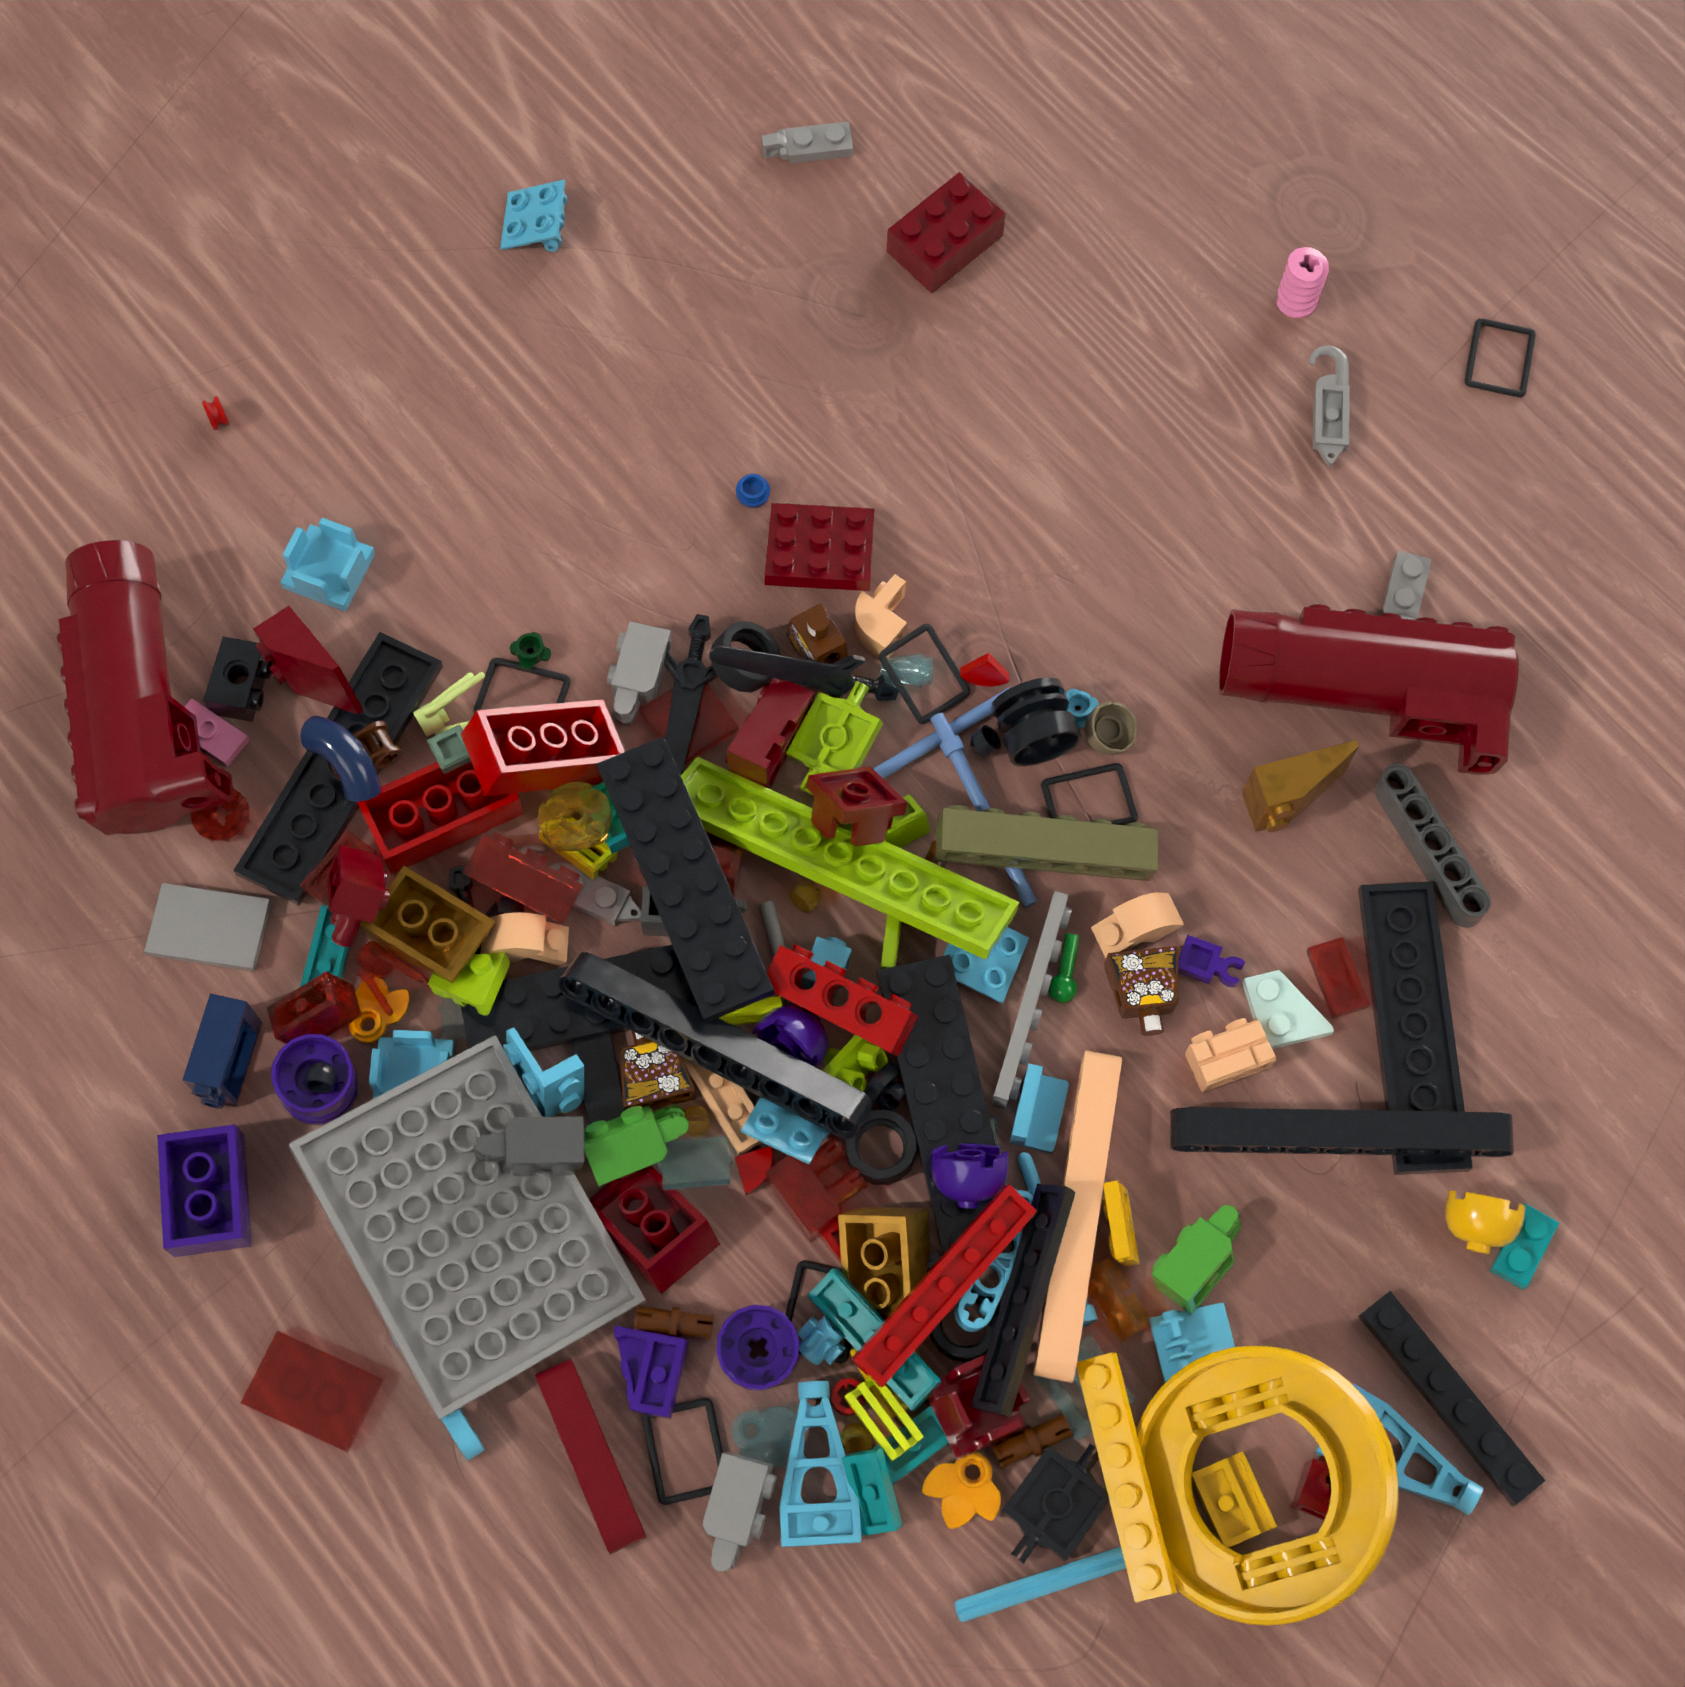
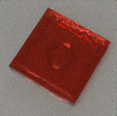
M708 684L704 686L685 764L739 731L738 725ZM673 688L640 708L641 715L658 738L666 737Z

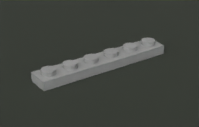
M1054 891L991 1103L993 1106L1006 1109L1008 1099L1016 1100L1022 1081V1078L1015 1077L1019 1063L1027 1064L1032 1044L1025 1041L1029 1029L1037 1030L1042 1009L1035 1007L1039 995L1047 996L1052 975L1045 973L1049 961L1057 962L1062 945L1061 941L1056 940L1058 929L1066 930L1072 908L1065 907L1068 894Z

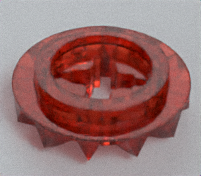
M233 788V801L221 805L226 812H231V814L225 816L226 822H224V826L217 819H212V817L218 815V806L191 813V821L195 830L200 836L207 838L213 843L214 841L222 840L229 842L230 838L242 835V830L246 823H250V807L246 798Z

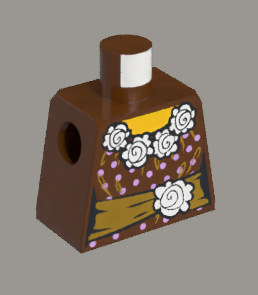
M817 604L790 619L786 636L801 659L825 663V659L830 657L833 660L826 663L831 664L848 657L846 642L822 604Z
M1178 946L1108 953L1104 962V968L1120 1016L1124 1019L1139 1017L1141 1034L1143 1036L1163 1033L1161 1015L1173 1013L1178 1001Z
M632 1031L635 1045L620 1049L622 1094L625 1110L634 1106L644 1107L649 1104L651 1109L654 1110L696 1099L693 1083L681 1056Z

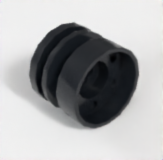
M1046 677L1020 683L998 695L992 702L991 710L994 717L998 719V729L1006 733L1003 743L1013 765L1024 767L1048 762L1066 754L1080 743L1082 735L1075 716L1071 712L1066 711L1069 707V700L1064 695L1065 690L1059 679Z

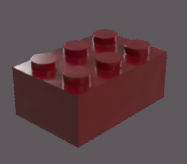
M958 172L888 229L886 252L927 290L933 293L1003 236L1006 213L962 173Z

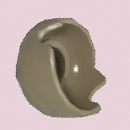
M1108 701L1096 706L1088 714L1084 731L1087 742L1095 751L1103 755L1114 756L1125 752L1135 744L1138 729L1135 715L1125 705Z

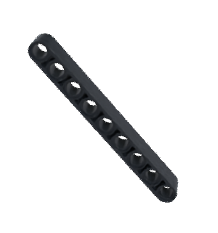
M588 952L579 953L558 981L561 992L569 999L844 1139L854 1138L872 1108L870 1098L861 1090L720 1018L705 1023L698 1007Z
M1192 1107L1175 1108L1170 1111V1148L1180 1152L1506 1157L1514 1154L1512 1115L1503 1112Z

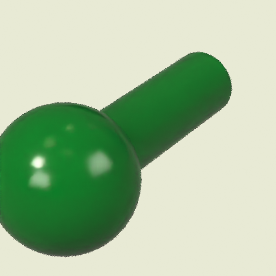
M1065 933L1058 975L1051 979L1048 989L1050 997L1058 1003H1068L1077 994V983L1072 976L1079 935Z

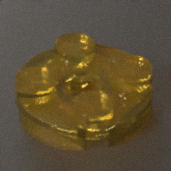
M571 782L559 786L551 792L552 797L547 800L546 804L542 802L540 805L538 824L544 838L555 851H581L594 845H600L608 838V830L612 823V810L606 795L601 790L599 792L593 789L591 784ZM575 811H579V814L583 816L575 822L566 820L572 818V813Z

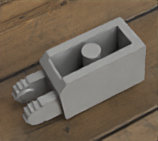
M629 621L626 633L621 632L619 635L616 653L620 655L617 665L611 664L609 668L607 684L611 685L615 702L613 703V710L616 722L621 724L622 727L631 726L634 723L640 705L649 706L657 700L666 669L664 666L666 651L670 654L672 648L670 630Z
M729 1451L722 1453L702 1523L707 1535L716 1537L710 1562L712 1563L711 1567H714L718 1573L733 1569V1566H736V1562H738L737 1558L740 1557L742 1546L752 1544L753 1538H760L766 1518L765 1515L760 1514L764 1498L770 1500L777 1477L771 1474L772 1464Z

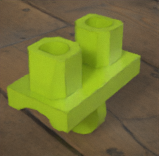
M855 1035L841 1051L835 1048L827 1050L826 1056L823 1059L826 1067L822 1071L863 1092L867 1083L864 1076L870 1070L878 1072L888 1063V1059L882 1048Z

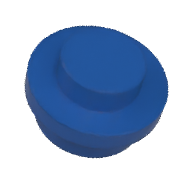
M758 474L744 476L736 486L738 501L750 508L764 505L770 497L769 483Z

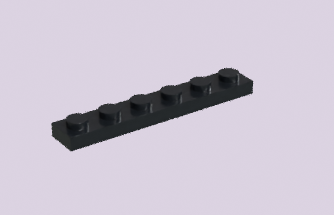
M1037 1183L1031 1205L1037 1212L1024 1226L971 1408L979 1412L1011 1417L1076 1194L1074 1190L1067 1186Z
M1391 1291L1358 1316L1511 1506L1517 1505L1545 1482L1541 1474Z

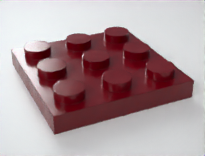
M771 503L764 585L870 591L875 509Z

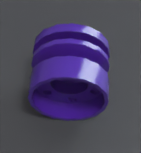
M305 1034L290 1040L279 1050L272 1064L271 1081L276 1095L284 1108L295 1119L308 1125H325L344 1115L351 1109L357 1097L358 1077L348 1052L338 1041L323 1034ZM323 1061L334 1067L336 1083L333 1092L328 1094L316 1093L304 1087L303 1082L306 1072L312 1064Z
M751 1305L737 1310L725 1320L717 1337L716 1353L722 1370L733 1383L747 1390L764 1391L778 1386L790 1376L798 1360L799 1339L794 1325L784 1313L770 1306ZM761 1339H764L767 1342L765 1350L768 1352V1355L765 1358L758 1355L755 1359H752L749 1356L751 1353V1348L748 1346L749 1342L753 1340L758 1343Z

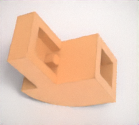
M896 574L887 583L881 582L875 589L872 597L862 591L856 601L854 624L856 636L861 645L878 658L882 650L906 636L907 622L892 612L905 597L906 581Z
M1155 892L1139 896L1112 909L1114 912L1112 915L1095 924L1091 929L1106 958L1108 953L1128 951L1141 942H1157L1182 927L1184 923L1169 893Z
M505 913L491 917L496 924L482 942L480 954L505 952L511 964L525 958L555 965L567 962L569 927L547 922L546 916L533 913Z

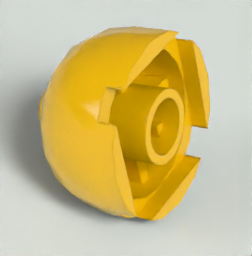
M1448 1191L1445 1206V1219L1448 1229L1456 1238L1467 1242L1466 1250L1489 1254L1491 1247H1505L1512 1243L1519 1235L1524 1222L1526 1206L1519 1204L1516 1211L1509 1209L1510 1201L1469 1192L1465 1193L1464 1199L1455 1198L1456 1191Z

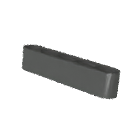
M1403 764L1389 765L1385 768L1375 786V795L1428 882H1433L1434 892L1450 918L1461 927L1470 928L1475 926L1485 916L1491 906V899L1487 890L1414 773ZM1393 780L1398 782L1402 789H1393L1387 781ZM1406 810L1416 812L1420 820L1410 818ZM1425 840L1435 842L1439 850L1436 851L1428 848ZM1444 871L1453 872L1457 876L1458 881L1449 880L1445 876ZM1463 901L1473 903L1476 906L1477 912L1468 911L1464 907Z

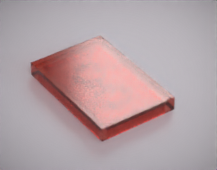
M277 1331L241 1404L348 1453L383 1379Z

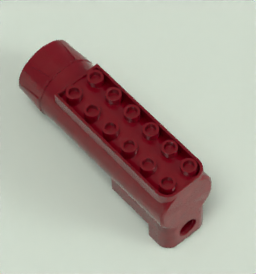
M123 540L99 541L75 549L67 556L65 561L67 606L70 616L58 619L60 633L57 635V643L63 657V666H61L60 672L62 680L66 685L67 698L64 700V708L70 722V731L67 737L69 746L73 751L74 765L71 767V774L77 787L78 798L75 799V809L78 816L108 836L117 833L138 834L161 830L175 824L184 815L231 803L234 799L232 775L224 768H218L210 762L208 756L200 751L196 716L171 696L161 615L162 596L157 580L154 554L144 545Z
M1321 604L1304 607L1299 617L1279 614V612H1253L1232 609L1227 620L1222 645L1219 693L1222 696L1245 698L1262 703H1287L1390 716L1389 737L1459 745L1458 772L1488 775L1498 772L1508 761L1510 716L1517 691L1519 660L1515 648V635L1508 632L1507 628L1501 626H1492L1484 629L1473 627L1472 624L1467 622L1437 623V620L1428 617L1410 620L1402 619L1400 615L1395 613H1384L1377 616L1366 614L1365 611L1360 609L1336 611L1330 610V607Z

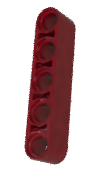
M567 1359L535 1374L608 1553L611 1555L647 1538L572 1359Z

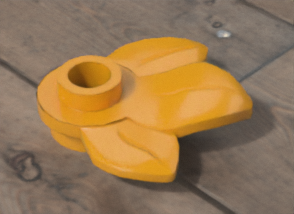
M373 971L364 978L355 993L347 990H337L334 1007L338 1017L349 1023L350 1032L357 1041L373 1043L385 1034L387 1026L403 1018L408 1009L410 998L409 992L404 989L390 993L382 977ZM374 1021L375 1026L372 1030H363L365 1022Z
M977 1452L956 1460L955 1464L944 1463L937 1465L923 1483L922 1493L924 1495L942 1499V1516L949 1529L965 1525L972 1519L975 1513L986 1520L993 1521L1001 1505L1000 1492L991 1481L992 1466L984 1455ZM970 1465L976 1466L980 1471L979 1478L976 1480L968 1479L965 1475L966 1467Z

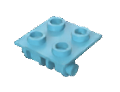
M565 180L508 192L501 250L542 242L547 251H557L558 247L562 244L560 230L564 228V207L567 203V196L564 191Z
M1007 927L986 960L948 943L944 955L950 954L956 982L1003 1003L1029 937Z
M760 1097L741 1129L742 1133L806 1164L811 1163L822 1141H826L830 1132Z
M1224 1302L1199 1307L1192 1315L1186 1310L1180 1312L1178 1310L1163 1312L1161 1316L1149 1318L1164 1383L1183 1367L1200 1357L1219 1350L1235 1347Z

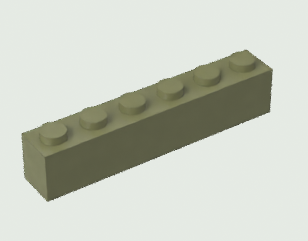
M951 805L948 808H943L937 819L935 861L1149 881L1158 871V829L1147 828L1146 824L1138 822L1115 825L1106 819L1084 822L1076 821L1075 817L1067 815L1057 816L1053 819L1043 818L1035 812H1023L1019 815L1005 814V811L995 808L986 809L982 812L971 811L967 806Z

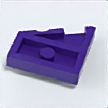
M615 1326L614 1336L618 1341L622 1360L620 1364L623 1377H625L627 1383L626 1392L630 1410L636 1413L671 1419L689 1342L682 1338Z

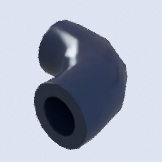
M312 716L305 721L300 733L303 747L308 751L323 756L333 766L340 778L347 800L354 802L366 801L380 794L381 786L373 762L360 741L344 726L325 717Z

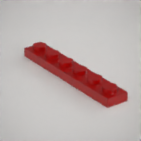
M1010 1184L1005 1185L850 1360L878 1387H883L1035 1215L1037 1210Z

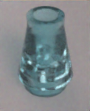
M924 653L887 658L902 683L922 688L923 685H931L934 668L933 657H927ZM881 663L880 674L890 678Z

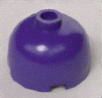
M789 1004L773 1008L752 1030V1035L756 1033L757 1038L816 1068L826 1056L828 1037L818 1015L803 1007Z
M963 1143L959 1144V1150L947 1152V1145L937 1147L931 1152L933 1181L942 1194L949 1199L958 1201L959 1207H981V1201L995 1197L1005 1184L1008 1172V1152L1004 1151L1000 1155V1147L986 1144Z

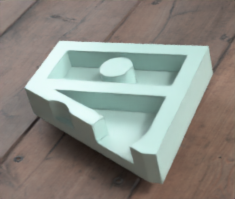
M1280 970L1243 979L1242 984L1253 1020L1258 1019L1266 1034V1039L1269 1041L1272 1049L1330 1036L1334 1032L1333 1026Z

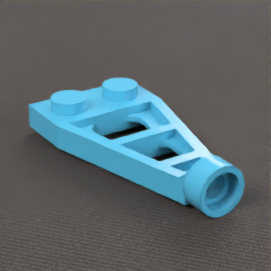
M829 1381L798 1383V1399L800 1403L780 1501L781 1547L861 1543L859 1499L849 1485L842 1457L846 1455L828 1399L830 1398ZM822 1399L821 1403L817 1406H811L807 1402V1400ZM823 1427L826 1430L830 1447L828 1457L808 1459L804 1456V1437L808 1428ZM824 1467L832 1473L837 1489V1496L834 1501L830 1503L808 1504L802 1500L800 1492L803 1477L810 1468Z
M1353 1383L1374 1409L1383 1427L1401 1444L1402 1453L1396 1462L1398 1489L1453 1506L1469 1515L1479 1501L1483 1487L1464 1477L1388 1403ZM1318 1445L1314 1453L1318 1456H1324L1320 1446ZM1413 1453L1420 1454L1435 1466L1437 1474L1432 1484L1425 1485L1405 1475L1404 1469ZM1458 1485L1461 1486L1462 1488L1460 1489L1457 1497H1454V1487Z

